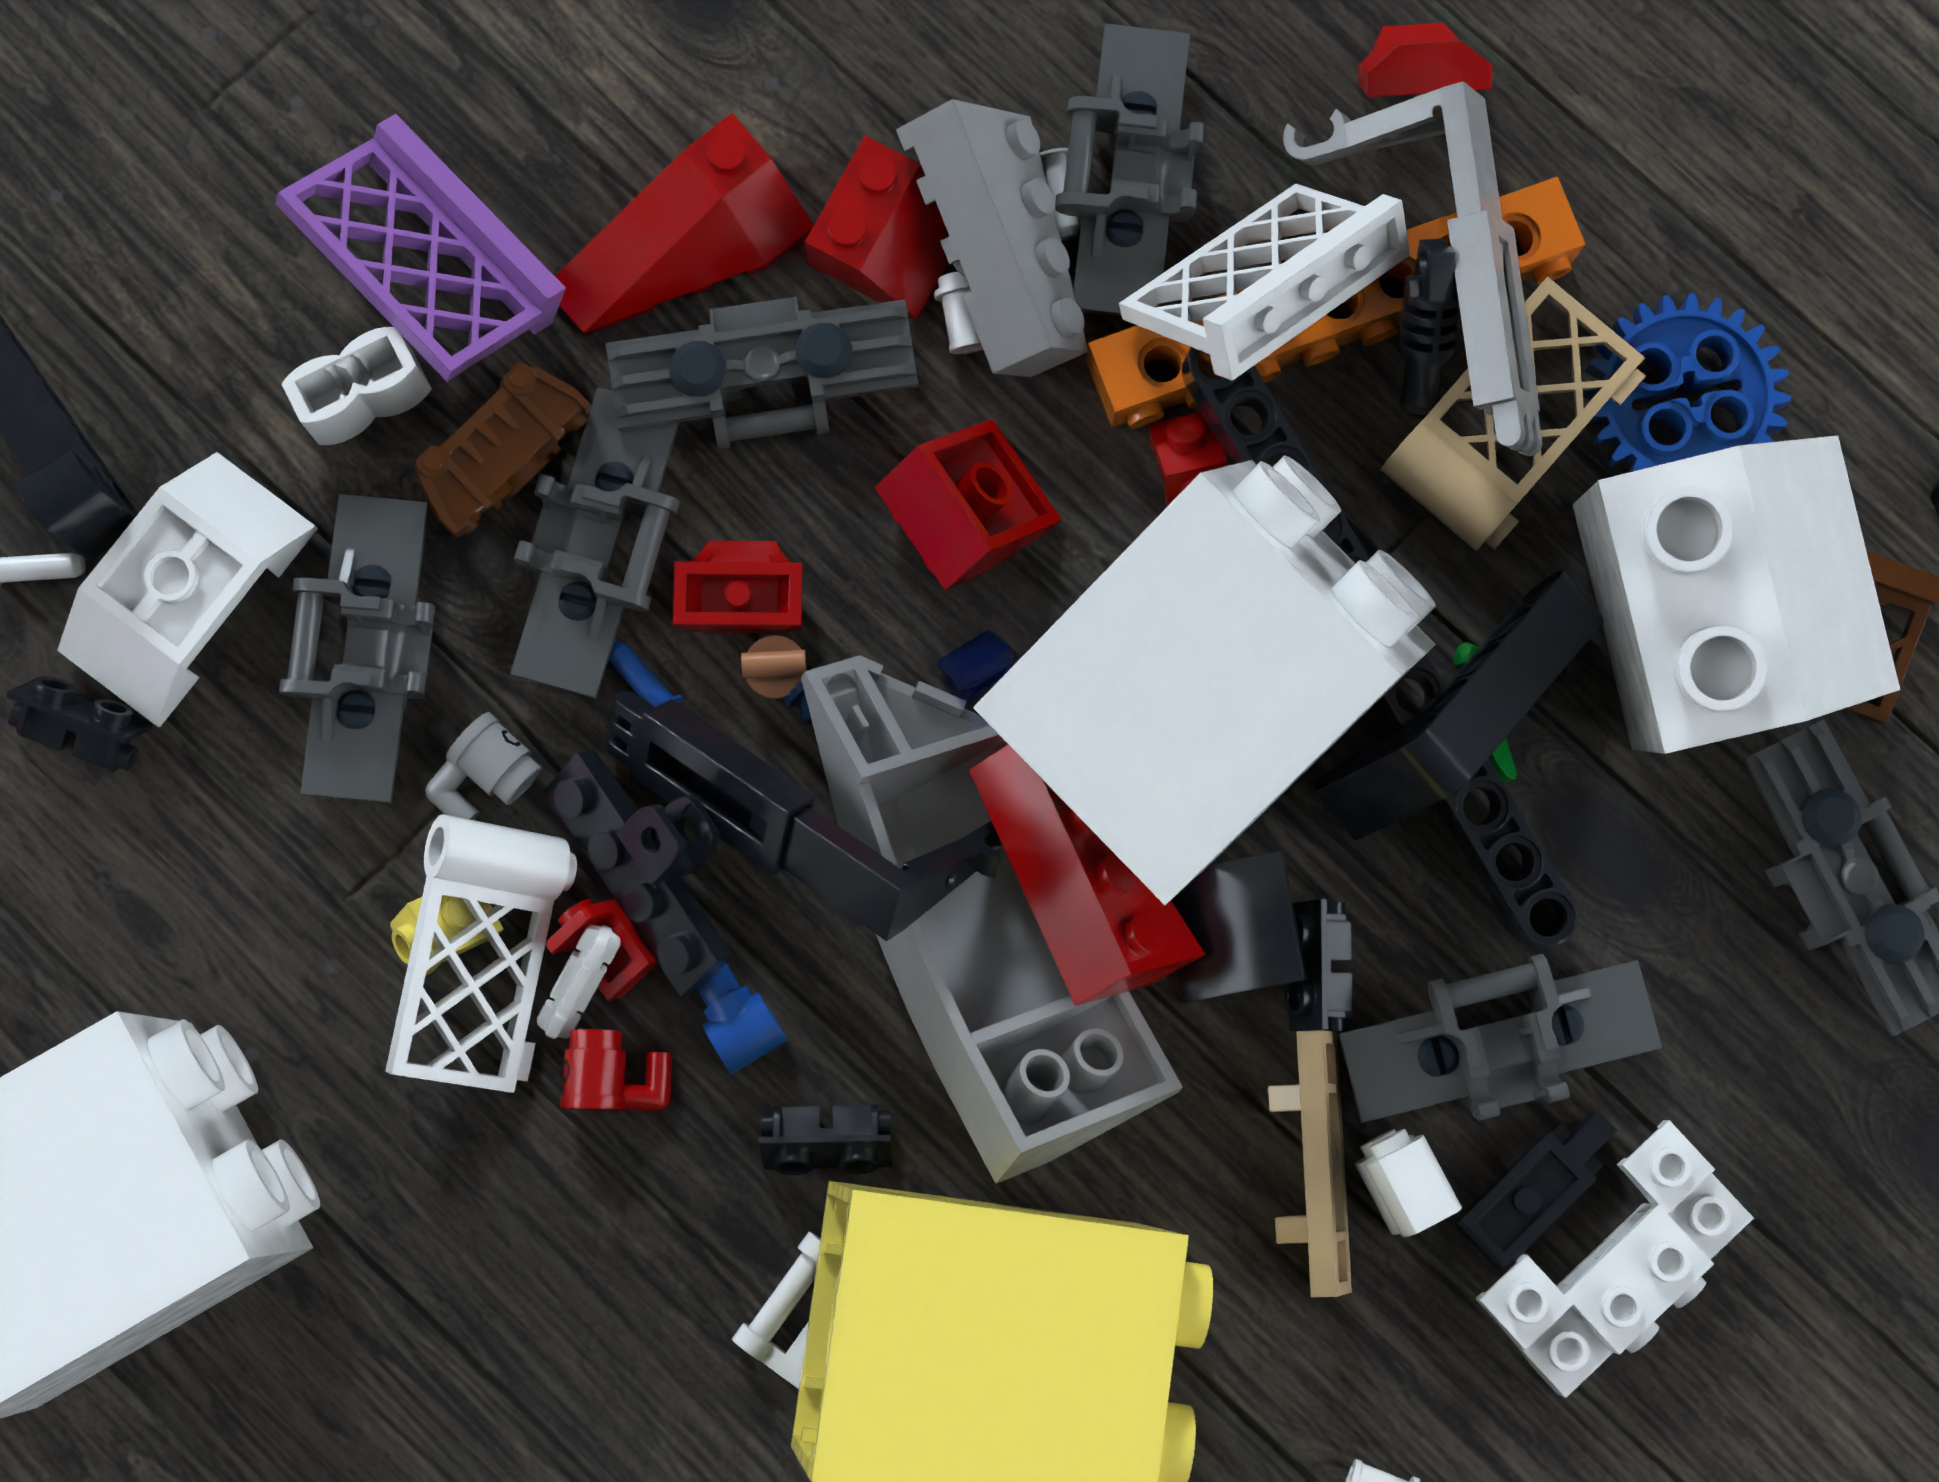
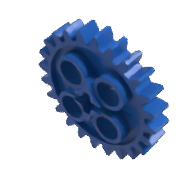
M1690 293L1683 300L1680 310H1676L1674 302L1669 295H1664L1657 303L1656 316L1644 303L1639 304L1633 311L1635 325L1629 320L1620 317L1611 327L1612 330L1645 357L1643 360L1652 362L1658 367L1661 374V383L1650 385L1641 381L1620 406L1609 399L1589 421V423H1602L1604 428L1591 441L1593 446L1612 443L1615 448L1606 464L1611 467L1626 460L1631 464L1629 473L1739 445L1774 442L1766 433H1779L1787 426L1788 421L1773 413V410L1784 408L1791 402L1792 396L1774 390V386L1782 382L1789 375V371L1786 369H1770L1768 362L1780 351L1779 346H1769L1760 349L1756 342L1762 336L1765 327L1759 325L1745 332L1740 328L1745 310L1740 308L1729 319L1721 317L1722 303L1721 299L1717 297L1705 311H1700L1695 293ZM1596 345L1595 348L1605 359H1591L1585 371L1598 380H1609L1624 361L1605 345ZM1709 348L1716 352L1722 362V370L1720 372L1705 370L1696 358V349ZM1735 381L1739 384L1738 391L1722 390L1707 392L1691 406L1687 398L1672 399L1668 402L1657 404L1650 409L1640 411L1634 410L1631 406L1633 401L1649 402L1667 399L1680 386L1684 394H1694L1714 388L1721 383ZM1600 390L1582 391L1583 397L1592 400ZM1721 407L1733 415L1736 421L1734 433H1725L1713 425L1710 414L1711 408ZM1662 420L1667 422L1675 433L1674 445L1657 443L1649 433V421Z

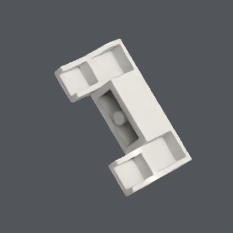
M1663 1120L1657 1126L1658 1129L1628 1158H1623L1617 1164L1650 1204L1643 1203L1557 1285L1547 1277L1528 1255L1522 1254L1515 1260L1517 1263L1485 1293L1482 1292L1475 1298L1513 1341L1536 1372L1562 1397L1567 1398L1611 1354L1616 1353L1620 1355L1625 1349L1630 1353H1634L1647 1344L1659 1330V1326L1654 1321L1672 1304L1676 1308H1681L1702 1291L1706 1281L1701 1276L1714 1265L1711 1259L1754 1219L1712 1174L1715 1168L1670 1120Z

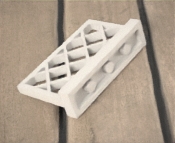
M1294 184L1121 301L1119 307L1122 319L1210 354L1214 374L1233 381L1410 256L1402 200L1382 194L1368 205L1363 206L1299 184ZM1297 209H1302V210L1311 212V213H1305V214H1299V215L1288 216V215H1290L1291 213H1293L1294 211H1296ZM1316 232V235L1281 240V237ZM1271 239V242L1244 246L1247 243ZM1272 262V265L1237 271L1238 267ZM1227 269L1225 273L1199 277L1203 273ZM1227 293V296L1192 302V298ZM1182 300L1180 304L1155 307L1159 303ZM1203 320L1204 327L1193 322Z

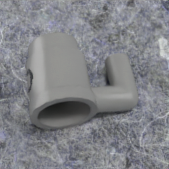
M490 712L482 714L462 732L447 752L445 764L427 784L425 789L427 798L445 815L475 820L480 811L456 791L457 787L467 776L489 796L495 794L506 805H510L533 784L542 771V767L530 757L531 751L499 723L500 721Z

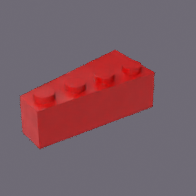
M1009 744L969 769L1075 1006L1152 985L1206 955L1172 901L1170 900L1164 905Z

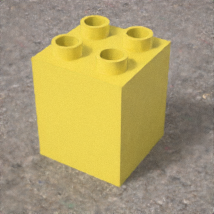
M829 1181L791 1448L811 1482H1188L1195 1450V1414L1191 1405L1168 1402L1175 1346L1200 1349L1207 1336L1213 1303V1276L1210 1266L1186 1262L1189 1235L1135 1222Z

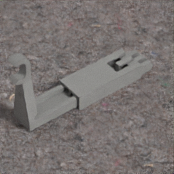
M1459 82L1353 121L1335 109L1330 118L1334 125V132L1331 138L1325 142L1304 147L1306 135L1287 123L1283 134L1285 149L1292 157L1309 166L1323 164L1357 153L1446 134L1457 218L1449 219L1447 222L1451 248L1455 252L1454 272L1473 407L1479 410L1484 409V412L1489 415L1493 414L1496 438L1500 444L1524 456L1536 455L1542 447L1538 416L1540 406L1515 232L1511 225L1502 220L1485 98L1465 82Z

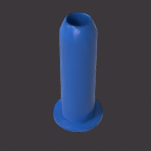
M614 641L608 662L641 698L654 707L670 699H674L680 704L682 703V695L673 696L627 644L621 641Z

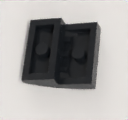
M1278 851L1207 866L1171 900L1206 954L1177 970L1183 1003L1308 980L1284 852Z

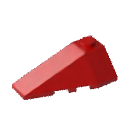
M731 113L681 152L555 276L566 287L559 306L581 333L587 336L654 311L656 305L693 292V295L710 290L713 288L712 284L747 272V275L766 269L806 238L814 224L771 157L735 115Z

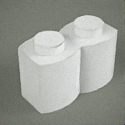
M382 327L368 331L350 342L340 355L322 356L300 365L282 383L299 421L319 445H333L347 441L364 431L375 417L394 416L408 411L419 404L432 389L412 349L394 327Z
M1393 1129L1360 1146L1365 1157L1358 1160L1355 1166L1392 1235L1401 1234L1402 1237L1415 1235L1462 1209L1424 1135L1414 1137L1413 1135H1408L1406 1129L1397 1132Z

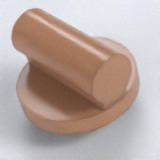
M778 635L764 637L755 642L747 653H741L742 677L746 678L751 689L762 697L768 699L786 698L798 682L802 683L801 677L804 671H807L806 651L802 650L797 643L787 637Z

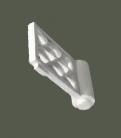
M442 814L433 822L425 845L424 869L427 877L385 1072L399 1076L514 1093L517 1080L528 1082L536 1043L525 1041L554 900L560 896L562 891H567L572 886L577 871V859L575 854L570 853L569 844L564 838ZM442 895L462 898L476 921L449 940L437 923ZM479 902L495 904L497 906L485 914ZM513 908L532 911L527 938L511 950H508L492 923ZM483 931L499 958L471 977L455 950ZM434 938L439 947L430 953ZM523 956L521 968H519L516 960ZM446 957L462 985L434 1004L423 988L426 971ZM506 968L517 985L515 997L512 1003L495 1014L479 990V987ZM470 995L486 1022L460 1041H457L441 1015ZM420 1003L424 1008L425 1012H423L417 1017V1012ZM508 1020H510L508 1030L506 1032L502 1025ZM433 1022L449 1049L428 1064L407 1062L412 1036ZM492 1032L504 1048L498 1076L478 1073L465 1053ZM456 1059L463 1070L446 1068L445 1066Z

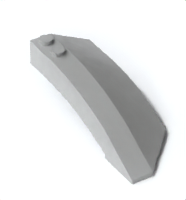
M860 655L804 671L801 680L836 819L840 828L902 869L903 863L957 841L991 821L969 769L999 751L1008 743L981 715L964 708L967 701L921 681L917 683L916 687H913L881 673L884 665ZM1003 846L993 848L999 850L1001 857L995 878L987 877L976 871L901 933L888 941L877 935L906 1009L928 1056L995 1184L1051 1162L1177 1094L1183 1088L1129 991L1075 1006Z

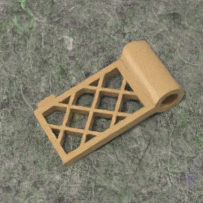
M1548 276L1525 302L1534 371V351L1570 348L1572 383L1537 386L1538 395L1573 392L1575 419L1567 428L1541 430L1542 439H1558L1543 456H1541V449L1533 456L1532 469L1517 485L1497 468L1495 443L1499 442L1496 434H1494L1493 414L1489 415L1484 412L1486 435L1460 437L1441 421L1443 416L1456 402L1472 400L1471 391L1465 392L1470 386L1467 368L1380 469V471L1475 551L1484 542L1493 550L1496 549L1519 522L1510 512L1609 399L1620 406L1646 377L1636 368L1645 357ZM1546 298L1567 314L1569 338L1533 341L1531 315ZM1577 323L1593 336L1578 337ZM1605 345L1624 361L1609 380L1582 382L1579 347ZM1600 390L1584 408L1582 391ZM1487 444L1488 460L1471 445Z

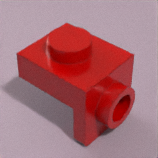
M1202 412L1148 423L1149 441L1164 482L1166 508L1201 472L1228 466L1223 448Z
M586 899L575 904L560 916L558 923L561 925V928L545 942L552 955L569 950L580 953V950L576 949V945L587 926L590 924L598 926L604 924L612 928V932L620 938V947L610 964L603 963V965L607 966V971L598 986L607 1001L623 997L658 965V962L616 899L593 904L590 899Z

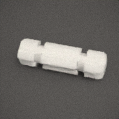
M590 924L585 928L576 945V949L580 950V953L572 952L550 993V997L554 1001L547 999L537 1017V1025L545 1031L546 1036L553 1039L557 1037L567 1039L570 1037V1030H575L581 1019V1014L577 1013V1011L583 1013L586 1010L607 971V966L603 965V963L610 964L620 947V938L612 932V928L604 924L601 926Z

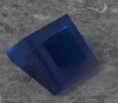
M986 631L942 657L938 664L958 698L967 700L1001 679L1014 666L1015 656L993 632Z

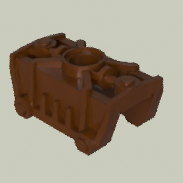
M525 363L515 364L499 382L498 391L440 447L430 446L416 460L415 471L418 474L416 480L437 521L453 537L460 538L463 534L467 537L479 525L477 521L482 517L481 514L492 506L498 511L503 506L501 501L505 497L511 499L550 461L547 458L549 454L554 453L556 455L561 450L558 443L564 437V434H568L571 430L576 432L588 420L586 416L591 410L590 403L576 388L534 365L529 367Z

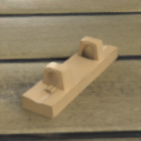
M1325 1030L1297 1031L1299 1084L1268 1086L1270 1112L1301 1111L1306 1215L1276 1217V1243H1308L1311 1297H1338L1352 1293L1337 1032Z

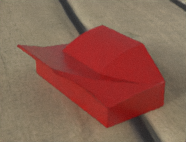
M1444 22L1383 26L1370 54L1358 65V85L1368 98L1425 94L1459 82H1465L1475 91L1492 90V64L1459 40Z
M708 541L702 551L691 561H674L673 625L675 629L709 634H777L802 630L803 565L802 563H791L781 552L776 541Z

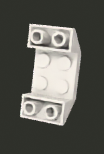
M216 452L160 486L80 585L57 651L153 724L161 727L200 678L187 667L265 569H268L279 578L318 528Z

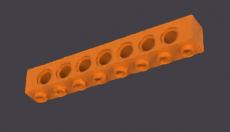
M1558 176L1499 197L1502 220L1514 228L1515 239L1523 250V255L1518 256L1521 281L1523 282L1535 277L1537 284H1541L1547 276L1553 281L1569 273L1572 270L1571 264L1586 244ZM1457 212L1408 229L1407 237L1410 256L1345 301L1351 311L1350 317L1334 319L1326 314L1254 366L1265 383L1272 381L1282 374L1280 368L1303 360L1306 367L1326 362L1340 353V346L1361 339L1364 346H1370L1397 334V326L1400 325L1402 319L1401 308L1404 299L1393 298L1385 294L1380 287L1379 280L1392 277L1404 283L1405 276L1414 275L1420 240L1443 238L1447 241V245L1451 247L1447 220L1457 218ZM1203 320L1193 322L1204 327ZM1138 325L1088 343L1086 363L1111 428L1128 423L1130 429L1147 426L1148 423L1156 422L1163 418L1165 415L1164 409L1183 402L1187 403L1188 408L1198 407L1182 377V363L1191 348L1190 346ZM1203 352L1198 355L1197 364L1204 376L1214 380L1224 378L1214 374L1211 357L1207 353ZM1152 360H1165L1174 366L1178 376L1168 382H1158L1147 375L1144 366Z

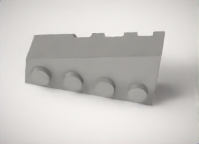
M952 99L896 129L904 151L915 148L925 176L916 180L925 204L936 202L948 231L949 237L940 241L949 264L953 263L958 272L966 277L971 289L963 295V300L992 373L1033 377L1087 353L1088 348L1083 331L1084 317L1079 305L1076 303L1068 271L1070 265L1069 256L1061 242L1054 214L1055 200L1046 182L1039 154L1040 139L1032 125L1031 117Z

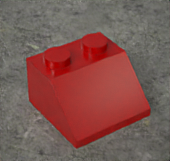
M865 135L805 240L808 265L880 303L905 299L908 318L917 322L938 285V278L943 276L949 265L940 242L949 237L936 202L927 205L924 202L916 180L925 176L921 164Z
M993 419L918 445L874 487L887 505L892 518L902 527L923 558L927 569L937 578L945 591L983 575L1062 521V518Z

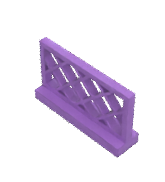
M397 114L377 124L374 138L279 191L275 204L447 382L527 330H530L535 335L554 321L566 287ZM369 164L387 183V191L351 185L352 173ZM314 195L341 200L340 219L314 215L303 201ZM350 202L386 208L385 227L349 221ZM395 210L417 214L429 226V235L394 229ZM347 238L383 244L382 263L357 259L347 249ZM393 246L428 252L427 271L391 265ZM437 254L459 257L472 270L471 279L437 273ZM390 282L426 288L425 308L400 304L390 293ZM436 290L470 295V315L435 310ZM480 297L502 301L516 316L508 321L480 317ZM434 326L469 332L468 346L451 356L433 338Z

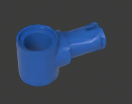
M727 963L698 990L707 1006L703 1013L708 1022L702 1026L731 1074H734L788 1041L759 992L752 994L748 986L740 987Z

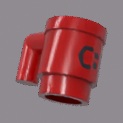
M598 1029L570 1030L569 1049H565L563 1095H561L560 1108L592 1111H662L667 1108L671 1099L672 1053L647 1052L646 1085L625 1084L626 1051H622V1031Z

